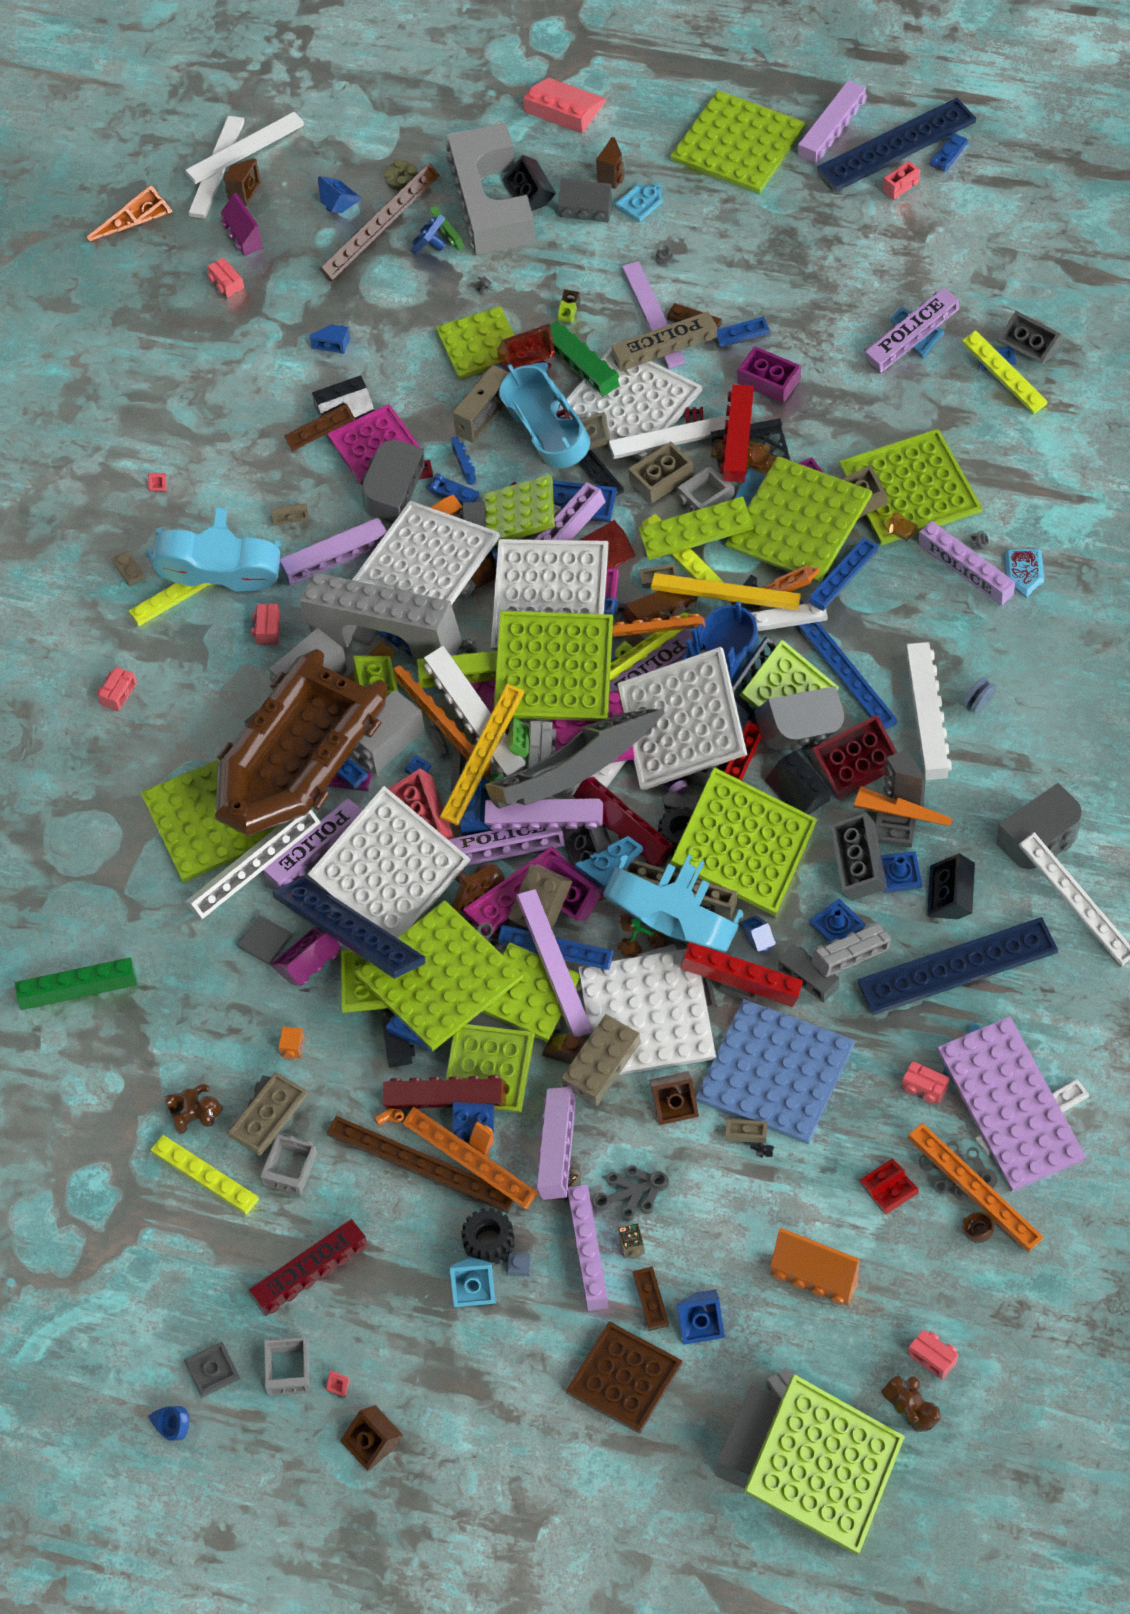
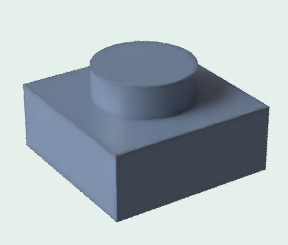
M509 1253L508 1276H529L530 1254Z

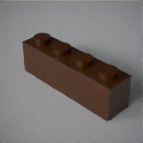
M657 591L626 604L623 617L629 624H633L632 621L644 620V622H651L653 618L665 620L687 610H692L696 607L698 596Z

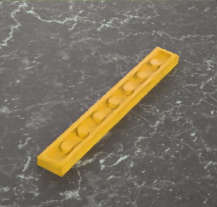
M654 573L651 590L733 602L739 601L741 603L797 611L801 598L800 593Z
M508 683L506 684L440 815L441 819L454 825H459L524 695V690Z

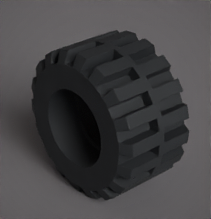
M676 807L677 810L672 808L669 810V813L665 812L663 818L659 820L658 832L676 848L681 837L673 833L678 830H685L694 809L689 810V807L684 809Z
M483 1208L479 1213L474 1211L472 1213L473 1216H468L466 1218L467 1223L462 1225L461 1236L465 1253L473 1258L490 1263L495 1262L496 1265L500 1264L499 1260L505 1261L507 1254L512 1253V1247L515 1245L512 1223L506 1214L502 1215L500 1210L494 1212V1208H489V1211H485V1208ZM485 1231H495L499 1234V1237L491 1243H482L477 1240V1237Z

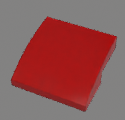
M893 1158L859 1179L866 1192L885 1214L919 1193L918 1187L906 1176L905 1170Z

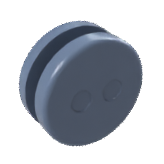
M982 677L969 690L964 698L963 705L967 708L972 705L971 711L974 714L979 713L993 697L997 689L996 685L990 684L985 677Z

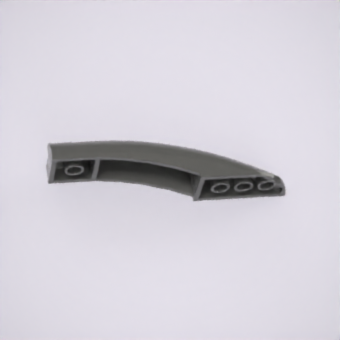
M664 709L626 712L581 727L579 734L548 758L519 773L486 784L491 801L499 809L516 803L528 805L582 782L602 770L633 746L665 713Z

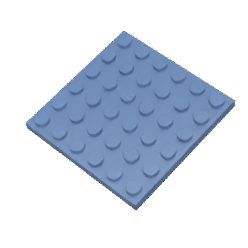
M743 999L716 1054V1058H714L696 1096V1102L743 1120L768 1122L767 1129L809 1144L852 1051L855 1040Z

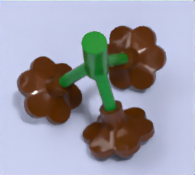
M625 912L618 919L623 931L633 932L629 939L623 938L617 945L618 949L625 956L637 957L638 953H641L642 947L638 945L635 939L637 932L642 931L649 935L648 941L653 949L664 947L666 940L669 938L654 930L650 931L641 927L642 923L638 919L632 918Z

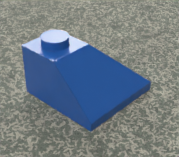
M322 176L318 177L320 200L326 206L325 209L327 211L343 213L361 200L362 197L341 180Z
M716 1289L696 1292L677 1303L683 1345L725 1338L720 1301Z

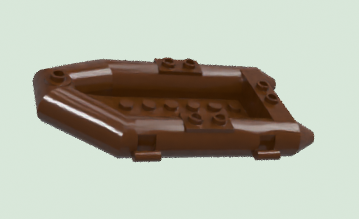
M318 649L299 656L286 673L281 671L272 682L270 687L273 691L233 744L228 742L217 756L220 762L218 763L215 819L246 836H251L305 816L311 808L319 810L330 796L325 789L364 735L371 738L382 724L377 717L385 708L387 684L378 680L364 687L324 667V653Z

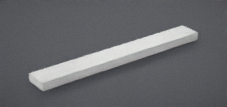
M292 112L186 169V175L194 184H197L304 126V122L295 112Z
M227 117L212 155L237 142L244 125V118ZM225 169L201 181L189 210V217L206 219Z
M724 415L611 440L608 445L613 458L616 459L657 450L670 441L674 445L702 440L710 438L711 431L725 429V420H729V416Z
M1032 833L1019 843L1018 846L1116 962L1121 967L1130 960V944L1036 833Z

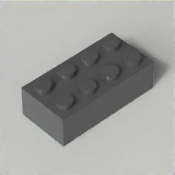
M865 812L831 824L838 870L844 894L853 901L887 889L875 822Z

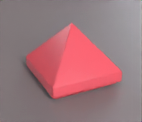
M148 473L149 491H167L166 473Z
M330 1370L326 1390L345 1397L350 1378Z

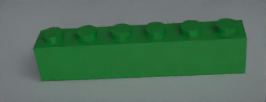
M555 321L540 331L543 344L602 397L620 386L617 371L611 369L605 360H601L595 351H591L586 343H582L576 334L569 332L565 325Z
M131 957L14 982L16 997L21 1010L138 985Z

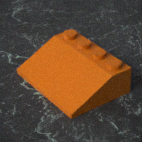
M780 1227L770 1266V1275L778 1281L785 1280L790 1282L798 1289L805 1288L810 1290L818 1297L825 1296L830 1298L838 1305L845 1304L849 1306L858 1285L859 1258Z

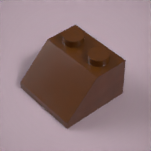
M611 137L596 159L598 183L611 184V188L616 189L619 183L621 184L624 180V162H622V153L616 139Z
M253 158L232 165L224 173L223 181L225 182L228 201L234 193H237L243 204L247 206L261 183L256 159Z
M689 1071L649 1080L659 1125L699 1117L693 1081Z
M374 1405L358 1412L340 1441L360 1464L369 1471L394 1450L403 1434Z

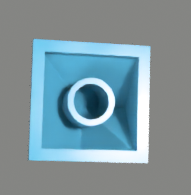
M470 1257L450 1266L454 1307L496 1304L492 1263Z

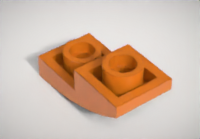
M451 495L430 507L452 516H456L460 510H463L455 495Z
M477 1122L472 1131L469 1145L489 1158V1148L494 1144V1133L489 1126H483Z

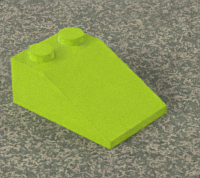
M353 656L356 683L365 687L381 680L388 686L386 697L394 690L398 691L390 656Z

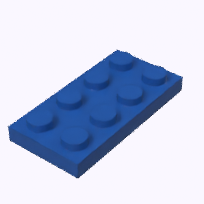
M553 480L554 504L563 509L585 484ZM594 485L601 489L605 503L590 520L611 523L617 488Z

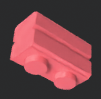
M907 161L883 178V192L891 199H896L911 189L912 186L919 183V168L910 161Z
M223 257L217 260L216 263L207 266V278L210 283L216 284L219 293H224L229 298L235 292L244 289L242 277Z
M257 604L256 612H253L255 627H252V637L256 638L258 645L278 644L280 629V610L278 604Z
M115 667L112 672H109L106 677V683L104 686H100L97 691L100 704L120 711L137 684L135 674L119 667Z
M912 1061L902 1080V1088L910 1095L917 1094L923 1097L928 1103L933 1104L935 1102L940 1104L949 1087L950 1077Z
M922 1330L909 1346L908 1355L943 1380L957 1363L959 1354H957V1350L952 1345H945L939 1341L940 1338L934 1332L930 1331L928 1333Z

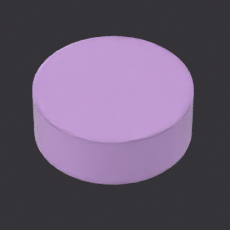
M680 780L670 787L669 792H675L681 796L687 792L689 786L685 780Z

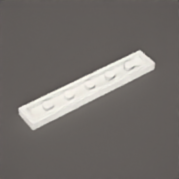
M1078 1079L1052 1093L1062 1113L1089 1097V1093ZM982 1135L976 1137L975 1141L986 1156L991 1155V1151Z

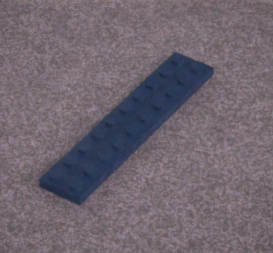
M955 98L817 166V172L837 192L976 123V117L958 98Z
M301 877L272 891L274 899L394 979L426 963L424 955L305 877Z
M1040 917L859 978L857 983L872 1016L1056 954L1058 953V948L1043 918Z

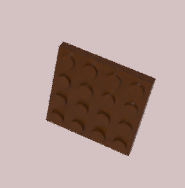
M609 1321L566 1389V1394L640 1434L683 1362L681 1359Z

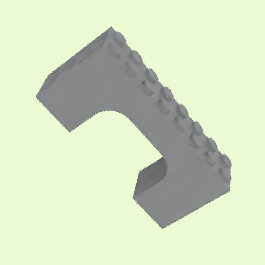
M506 122L447 134L448 141L445 142L447 152L449 151L447 153L448 163H452L450 165L451 175L455 176L453 181L454 186L458 188L456 189L458 200H462L460 208L461 212H465L463 219L464 223L468 225L466 226L467 234L472 237L470 238L471 249L475 248L476 255L536 243L534 218L527 195L494 200L486 196L481 183L486 176L507 172L515 164L513 145Z
M314 572L300 600L311 633L316 628H319L343 648H348L357 626L388 632L401 637L409 645L416 664L417 659H423L442 646L445 647L450 656L456 655L462 643L451 601L316 572Z
M316 628L269 668L270 680L273 682L281 671L286 673L299 656L315 649L324 653L323 666L341 675L347 670L344 650L319 628ZM396 690L386 697L385 708L377 717L382 724L371 738L364 735L351 753L354 759L362 761L368 770H373L376 774L425 732L422 711Z

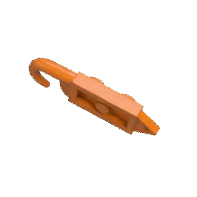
M805 565L774 579L775 581L761 588L792 592L812 583L811 580L821 570Z

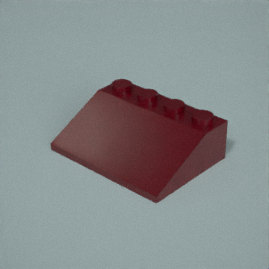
M878 715L806 751L815 769L838 800L860 789V786L863 787L886 775V759L897 753Z

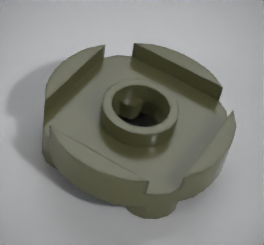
M397 159L384 171L386 184L391 189L400 190L418 171L417 167L412 163Z

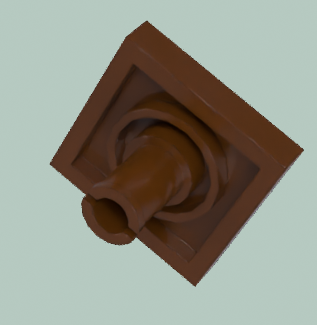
M489 867L468 876L462 870L454 879L460 885L452 907L458 912L487 893L493 882L492 879L495 871Z

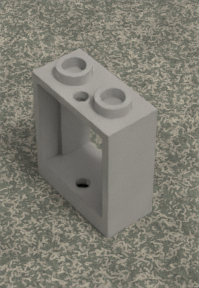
M710 465L678 486L677 498L681 504H685L690 512L732 500L734 498V486L729 481H723V476ZM708 481L719 493L701 504L690 493Z
M277 1134L260 1176L262 1185L301 1196L318 1155L316 1145L308 1140L300 1141L290 1135L282 1136ZM283 1149L308 1156L299 1179L274 1173Z
M296 1335L288 1339L275 1337L264 1341L265 1389L268 1396L311 1393L309 1344L307 1338ZM302 1351L303 1377L273 1380L272 1353Z

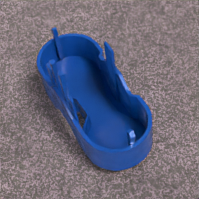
M739 601L735 605H725L713 610L705 619V627H701V624H699L697 629L692 628L693 640L692 642L689 639L686 640L687 653L684 654L682 660L699 655L703 649L707 652L721 647L724 650L732 685L759 646L758 629L754 616L747 609L741 607V602Z

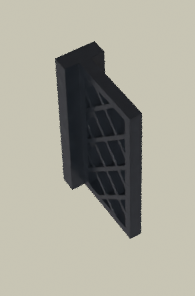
M781 418L751 424L749 446L757 451L753 456L748 454L747 458L750 461L747 463L746 469L773 464L777 458L773 453L777 448L784 451L785 456H781L782 458L790 460L782 430ZM725 429L711 431L710 435L719 473L724 459H720L722 452L718 450L717 446L723 445L724 434L728 432ZM779 434V441L776 443L770 440L771 435ZM754 438L764 440L760 446L752 443ZM766 442L775 446L771 452L763 449ZM759 452L767 455V458L759 460L756 456Z
M769 637L763 638L732 684L735 701L749 714L748 719L751 723H757L754 713L756 709L753 708L752 710L749 707V703L739 696L735 690L738 686H742V691L748 684L746 682L747 672H751L753 677L758 671L755 666V660L760 658L762 665L766 660L765 658L769 656L765 655L764 647L766 644L770 648V653L776 647Z

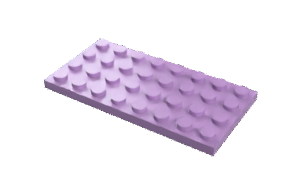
M1010 1016L937 1048L1011 1192L1086 1159L1081 1146Z

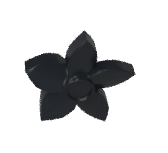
M759 1143L758 1146L750 1145L751 1149L757 1151L756 1155L760 1158H763V1156H773L774 1146L764 1145L763 1143Z

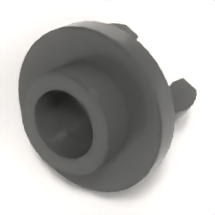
M665 246V250L657 249L656 261L658 263L668 264L672 261L673 255L668 246Z
M485 276L483 278L478 277L480 281L476 282L473 286L476 290L482 287L479 291L482 295L487 293L488 288H493L490 286L492 282Z
M981 530L970 535L974 541L969 543L972 549L979 547L985 549L987 547L989 538L984 531Z
M469 638L462 641L459 650L463 649L462 654L466 653L468 649L472 650L473 653H477L476 648L472 646L475 644V640L471 641Z

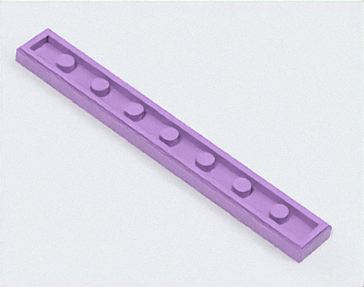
M639 261L624 265L623 272L650 330L654 331L668 326ZM681 351L663 357L668 369L685 364Z
M536 889L517 894L516 898L571 1035L579 1038L589 1036L593 1033Z

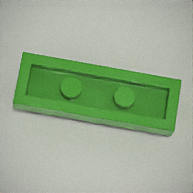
M436 206L430 208L432 214L430 218H436L439 214L443 216ZM445 218L439 230L443 236H448L447 239L452 247L455 245L458 250L464 248L462 239Z
M513 717L509 723V749L514 755H520L525 758L529 753V725Z

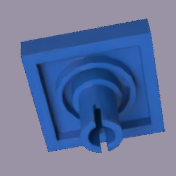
M441 214L436 218L432 217L421 228L420 235H417L412 241L413 246L410 251L413 254L419 252L428 242L439 251L446 246L447 243L435 234L445 220V217Z
M916 851L881 855L887 889L883 890V893L922 888Z
M837 899L810 920V925L829 944L835 939L841 940L846 938L851 932L857 933L862 931L866 925L840 899Z
M454 1102L453 1134L469 1143L477 1122L483 1126H489L494 1133V1105Z

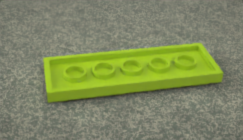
M742 496L638 527L648 560H652L753 530L754 527Z

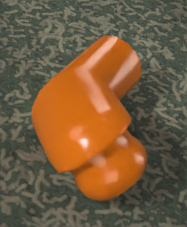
M388 1108L374 1117V1120L378 1126L386 1121L400 1123L404 1120V1113L398 1109Z

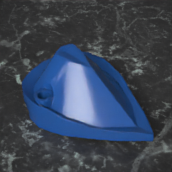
M167 1406L148 1415L153 1426L167 1440H182L186 1437L189 1428V1414L184 1407Z

